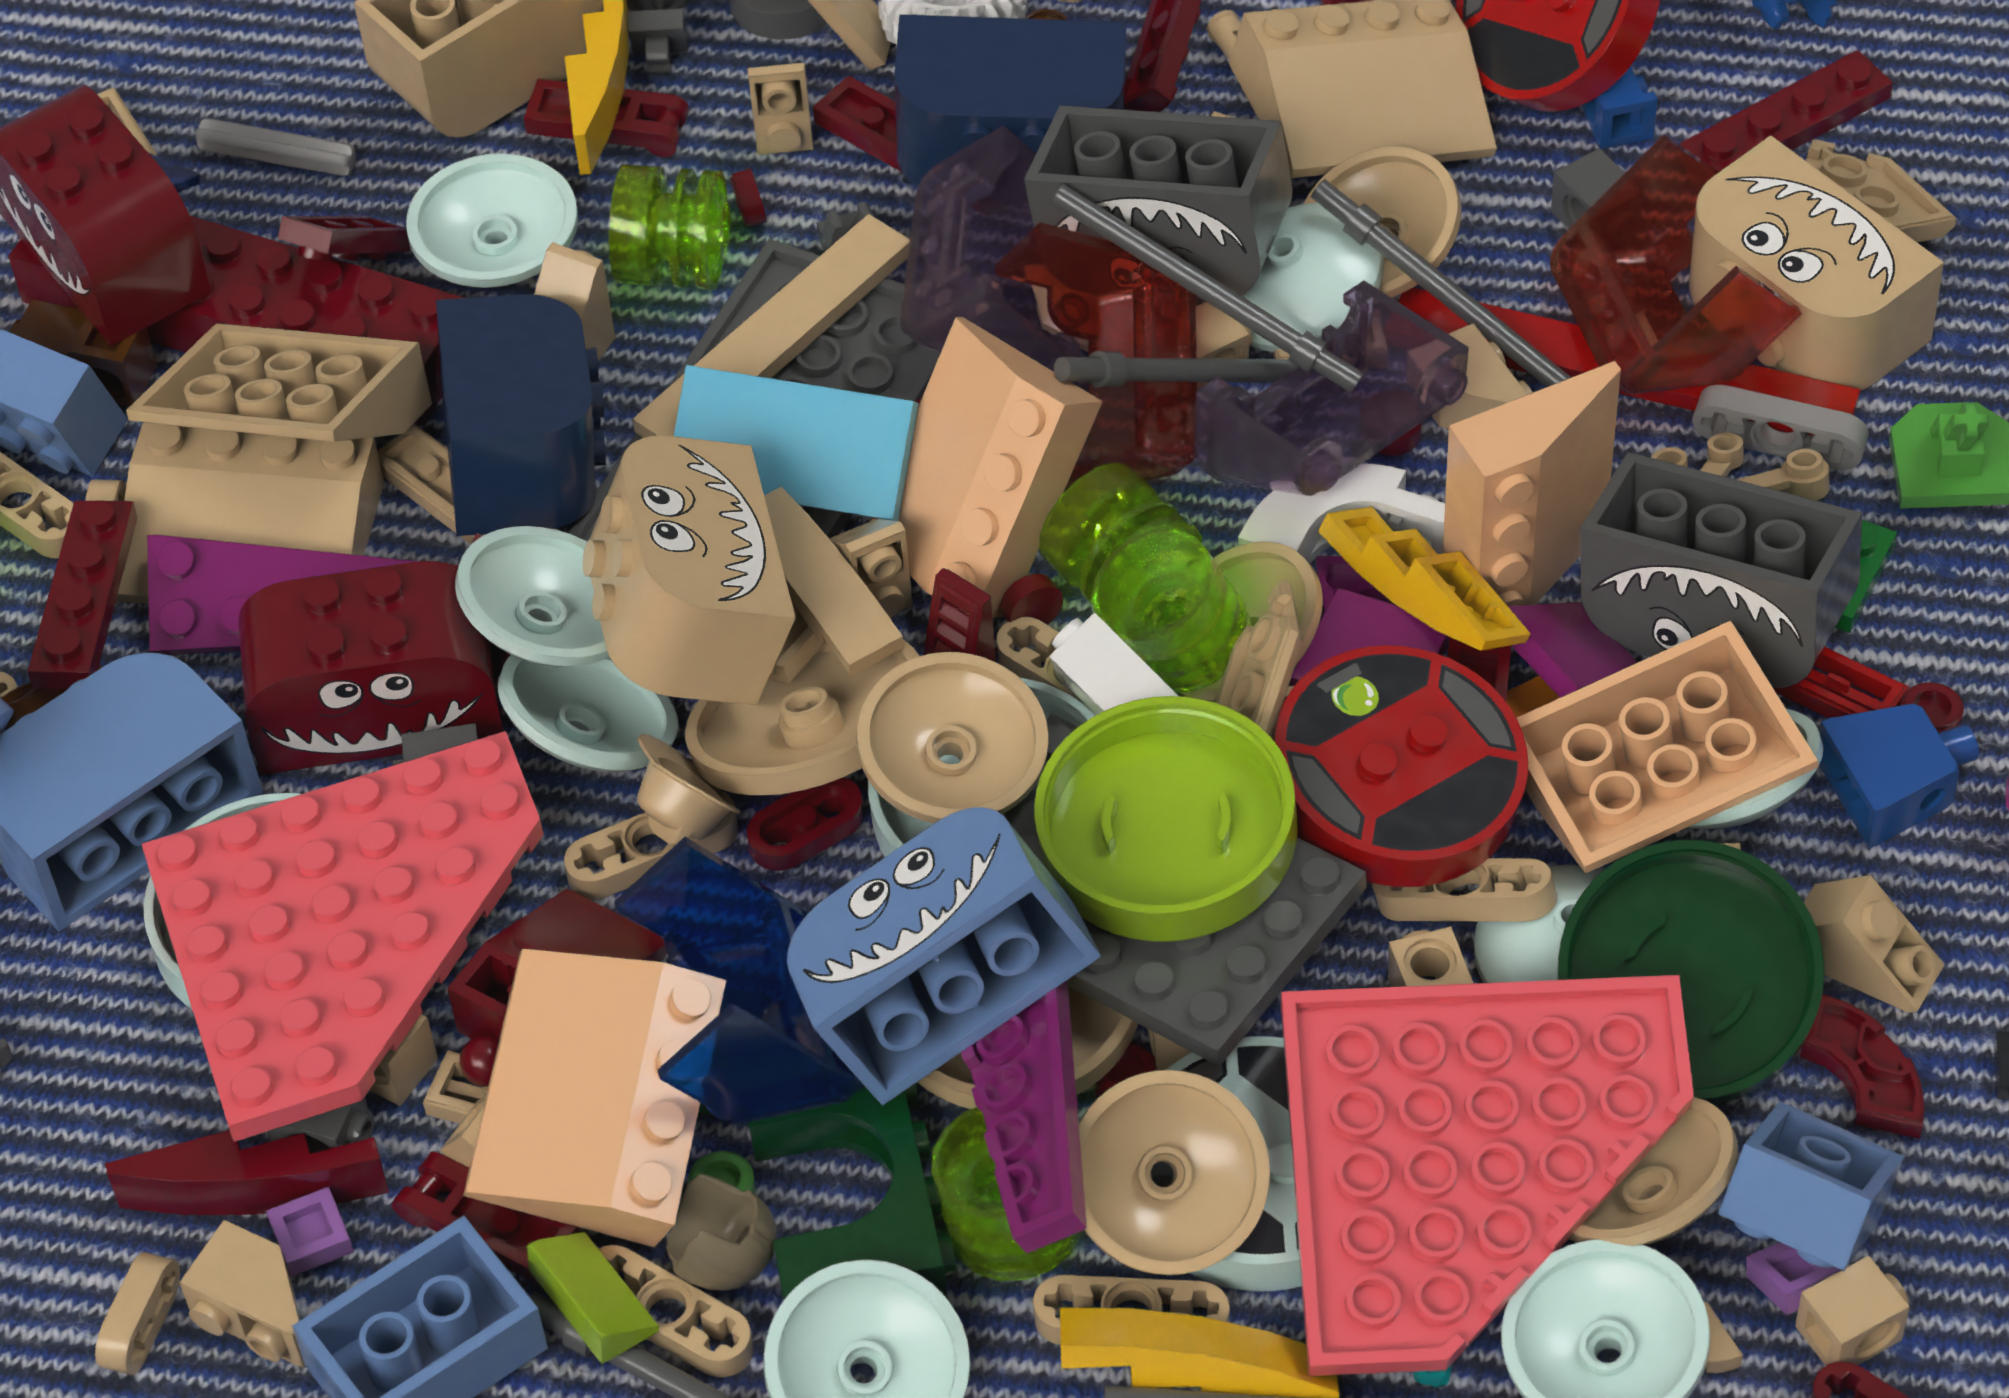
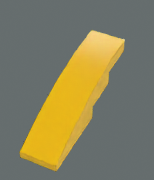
M603 0V12L582 14L587 53L565 56L573 136L580 175L592 173L611 134L624 92L629 55L628 9L626 0Z
M1373 507L1326 514L1318 532L1359 575L1385 597L1426 625L1480 651L1527 642L1531 633L1461 551L1437 554L1416 528L1393 532Z
M1060 1307L1062 1369L1131 1366L1132 1387L1140 1388L1200 1386V1391L1294 1398H1339L1337 1375L1308 1376L1306 1344L1273 1332L1202 1316L1133 1308Z

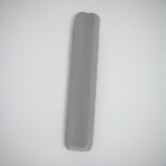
M211 118L201 120L199 128L196 129L195 138L197 139V146L200 150L344 177L351 174L356 163L355 148L349 143Z

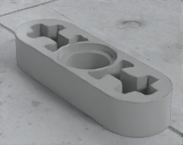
M1712 385L1705 388L1700 394L1692 417L1694 428L1707 439L1719 433H1733L1743 439V447L1745 449L1787 458L1795 450L1812 449L1822 455L1829 468L1836 470H1847L1856 467L1861 462L1869 437V431L1865 423L1852 414L1727 385ZM1767 422L1785 424L1792 428L1794 432L1787 433L1775 430L1768 426Z

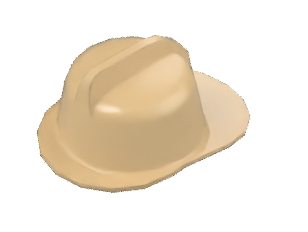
M641 734L637 738L640 747L649 759L637 795V803L648 814L649 827L655 835L668 844L677 847L688 838L702 840L707 837L730 811L736 814L741 812L729 804L719 788L705 781L696 770L694 763L681 752L651 735Z

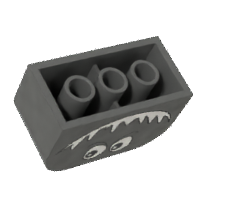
M1060 105L1024 178L1040 252L1049 266L1060 276L1075 285L1094 291L1184 298L1188 300L1203 299L1052 205L1051 202L1061 185L1065 184L1241 296L1247 293L1257 282L1292 198V182L1282 121Z
M1627 452L1580 528L1581 599L1584 609L1590 620L1602 633L1619 642L1624 648L1647 656H1654L1728 621H1732L1773 688L1792 686L1802 681L1811 672L1858 587L1862 512Z

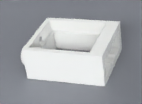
M1095 612L1084 623L1079 618L1072 620L1058 633L1052 642L1056 650L1049 657L1057 678L1095 716L1117 705L1138 699L1178 696Z

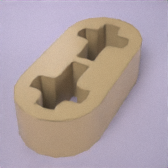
M141 1252L135 1258L98 1334L95 1358L99 1367L127 1375H135L141 1369L177 1294L180 1281V1267L176 1260L147 1252Z

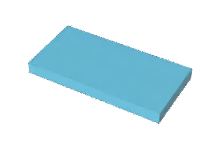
M686 365L674 436L751 445L764 495L782 486L800 506L898 521L919 403L910 400Z

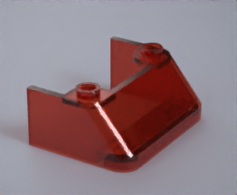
M1665 134L1558 240L1550 257L1551 272L1598 366L1600 367L1615 361L1621 369L1619 389L1627 394L1727 383L1743 373L1747 366L1802 314L1797 305L1737 265L1689 312L1685 311L1670 281L1691 262L1694 233L1688 222L1696 214L1697 198L1701 189L1719 171Z
M1039 222L995 265V275L1046 288L1047 309L1053 323L1070 336L1088 340V357L1095 351H1118L1124 357L1197 358L1195 294L1111 241ZM1124 382L1118 388H1096L1089 383V393L1103 402L1065 490L1077 493L1090 492L1173 476L1186 468L1195 460L1199 450L1197 382Z

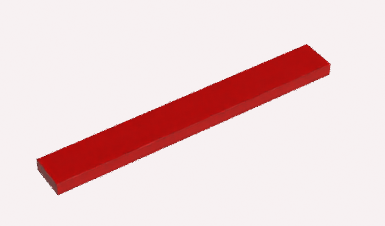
M1413 287L1401 294L1388 330L1391 341L1418 347L1466 327L1468 324L1428 291ZM1480 303L1571 377L1615 361L1621 369L1619 394L1692 411H1695L1701 392L1712 385L1732 386L1846 412L1855 415L1859 402L1860 389ZM1503 353L1507 368L1527 372ZM1767 422L1768 426L1775 430L1787 433L1794 432L1792 428L1785 424Z

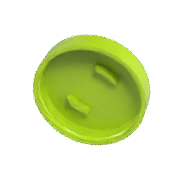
M1161 696L1138 699L1117 705L1090 718L1068 735L1053 752L1040 776L1034 803V819L1042 863L1070 897L1079 915L1097 927L1113 934L1144 941L1166 942L1198 938L1215 933L1242 920L1264 903L1279 886L1293 859L1297 842L1298 828L1294 784L1287 761L1279 747L1260 726L1246 716L1221 704L1198 698Z

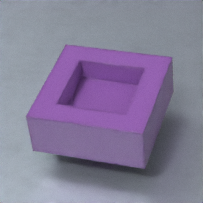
M329 1187L266 1211L291 1277L354 1252Z
M1781 1242L1746 1257V1277L1785 1315L1798 1310L1801 1292L1841 1271V1269L1836 1267L1824 1268L1813 1265L1801 1258L1796 1249Z

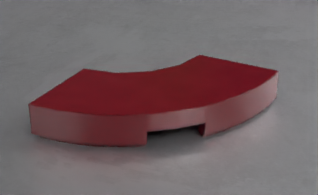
M1822 994L1816 1018L1802 1046L1800 1057L1824 1066L1843 1082L1854 1103V1125L1920 1139L1924 1121V1096L1917 1070L1911 1058H1906L1898 1046L1885 1034L1886 1028L1876 1019L1845 1001Z

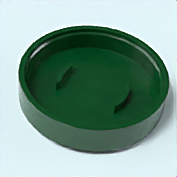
M1677 840L1650 845L1622 857L1603 870L1588 885L1574 905L1564 927L1558 955L1557 980L1679 975L1694 1097L1716 1106L1740 1099L1762 1088L1776 1078L1798 1054L1809 1035L1819 1009L1824 984V959L1818 931L1810 912L1801 897L1778 872L1751 854L1731 846L1702 840Z

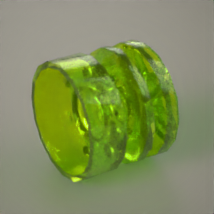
M621 165L616 175L612 192L609 219V260L615 283L657 285L662 275L665 261H668L671 280L675 287H688L692 276H694V282L698 289L713 290L717 288L721 278L724 259L728 252L731 227L726 180L722 170H703L698 183L694 169L682 168L676 178L673 192L669 193L667 175L663 167Z
M1119 463L1099 466L1079 478L1061 495L1051 509L1039 536V552L1045 562L1071 586L1080 588L1086 600L1091 605L1097 606L1102 615L1112 624L1116 625L1122 623L1137 624L1161 611L1172 600L1183 583L1193 574L1202 549V536L1197 527L1186 517L1180 516L1172 504L1161 501L1155 489L1133 469Z
M1175 528L1149 530L1128 539L1107 557L1095 577L1091 596L1094 612L1175 693L1194 692L1217 682L1223 677L1234 643L1246 626H1251L1245 601L1235 590L1233 584L1224 576L1223 570L1210 552L1194 535Z
M978 1107L963 1112L944 1128L932 1152V1178L937 1198L942 1207L941 1214L945 1223V1230L950 1233L955 1256L975 1274L997 1281L1028 1280L1052 1271L1073 1253L1083 1231L1027 1254L1017 1244L1011 1234L994 1173L996 1164L989 1155L984 1133L987 1131L984 1116Z

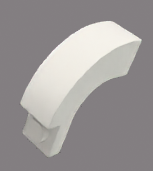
M1364 463L1328 466L1299 475L1282 484L1264 498L1255 508L1238 537V546L1252 542L1280 543L1296 550L1311 564L1316 555L1331 547L1327 540L1318 532L1327 513L1373 507L1393 532L1416 528L1437 554H1443L1445 503L1439 502L1428 495H1418L1406 491V470Z

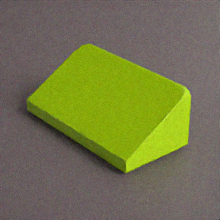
M585 1232L539 1239L527 1245L528 1270L601 1364L659 1332V1325Z

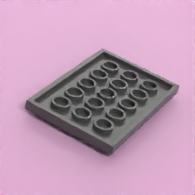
M1050 714L1046 719L1049 743L1045 765L1062 741L1077 728V726L1053 714ZM1038 780L1025 799L1002 815L1042 863L1034 819V803ZM1297 837L1293 859L1287 873L1270 897L1242 920L1215 933L1181 941H1144L1113 934L1081 917L1101 957L1069 978L1067 984L1078 992L1220 1066L1367 888L1366 871Z

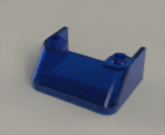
M686 836L614 901L617 911L663 938L668 955L666 963L726 980L719 1015L657 1069L660 1080L704 1104L718 1119L722 1121L732 1120L739 1124L847 1102L865 1087L813 1028L787 965L788 948L796 929L808 914L805 910Z

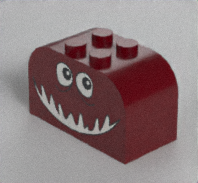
M81 85L0 127V215L110 346L212 292L194 225L177 190L159 164L90 87Z
M418 561L287 580L259 590L244 603L238 617L244 712L247 730L260 775L403 754L401 734L474 723L476 724L479 739L504 732L501 701L498 695L495 646L471 624L460 607L455 590L458 566L438 561Z

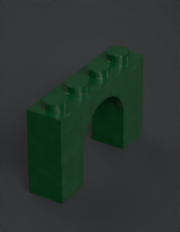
M837 1054L740 1072L739 1077L755 1162L820 1149L842 1148L854 1150L871 1157L888 1172L892 1179L882 1201L864 1217L838 1227L772 1239L783 1301L796 1286L816 1272L835 1264L855 1260L884 1261L907 1268L932 1283L948 1299L945 1273L957 1271L949 1231L937 1233L933 1216L944 1214L937 1176L924 1177L921 1161L931 1159L924 1120L912 1122L908 1106L919 1104L916 1083L882 1106Z

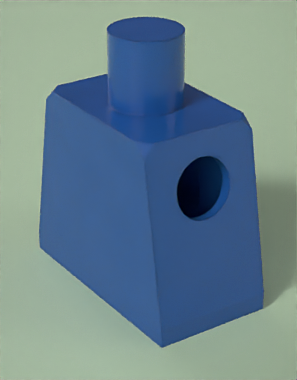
M1913 703L1829 718L1821 721L1819 734L1823 743V756L1819 766L1868 848L1877 846L1947 809L1954 801L1959 776L1958 766L1975 761L1979 757L1977 740L1969 726L1964 724L1938 733L1924 709Z

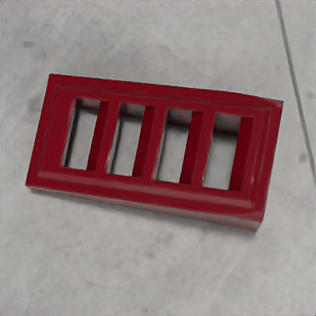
M942 568L935 575L923 655L940 652H960L981 656L996 662L991 595L949 569Z

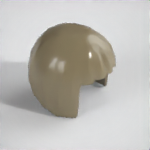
M700 1174L688 1182L680 1200L675 1225L671 1228L668 1235L667 1251L670 1259L673 1261V1271L687 1283L707 1290L723 1291L744 1286L758 1277L774 1256L772 1239H777L776 1223L770 1208L755 1193L749 1190L741 1191L721 1179Z

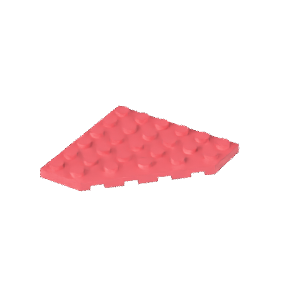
M506 731L141 844L233 1142L362 1101L376 1081L374 1071L389 1049L396 1052L422 1014L420 1004L434 983L442 984L467 948L466 937L480 916L486 918L489 916L512 882V869L525 851L532 853L543 837L539 814Z
M1679 975L1281 992V1016L1308 1376L1447 1370L1503 1310L1512 1296L1548 1256L1557 1251L1690 1109L1694 1093Z

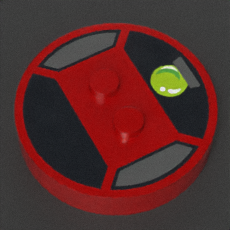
M1456 0L1455 10L1468 31L1480 83L1493 93L1530 109L1555 112L1572 109L1595 99L1624 75L1648 39L1654 25L1660 0Z
M1397 645L1368 646L1340 653L1318 664L1306 673L1288 694L1280 710L1272 739L1286 759L1292 775L1297 812V837L1366 871V882L1378 885L1420 887L1439 884L1458 878L1484 863L1496 852L1508 835L1522 800L1528 778L1529 762L1524 734L1516 716L1503 697L1486 680L1466 666L1435 652L1414 647Z

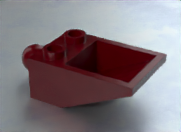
M568 888L487 940L448 986L447 990L457 1032L471 1038L465 1044L460 1054L459 1063L463 1075L474 1085L489 1087L517 962L522 949L662 962L672 949L671 941Z

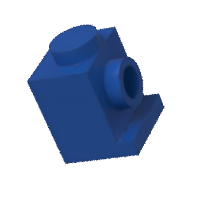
M1631 66L1608 90L1595 99L1581 105L1600 149L1654 139L1658 99L1654 91L1648 92L1644 77L1642 75L1635 76Z

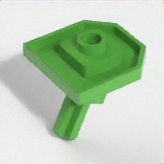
M1978 402L1916 404L1891 427L1889 444L1900 509L2009 505L2008 421Z

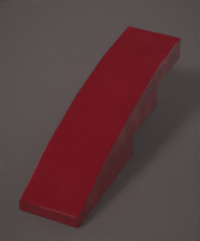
M227 1130L105 1163L106 1172L119 1208L168 1214H267V1210L329 1187L335 1204L389 1193L375 1137L311 1154L305 1133L241 1149L239 1141L233 1142L231 1132Z

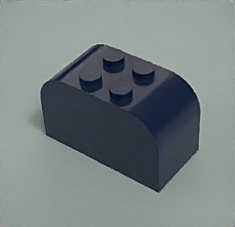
M899 14L895 60L896 154L901 171L917 186L935 193L965 195V193L973 196L998 193L999 196L1028 197L1024 178L1060 105L1124 110L1127 22Z
M519 294L436 300L441 391L456 536H470L476 533L483 535L499 529L516 526L554 529L578 520L590 510L596 498L595 466L606 465L604 431L601 430V418L604 417L602 382H599L597 348L585 347L583 327L579 315L567 304L541 295Z

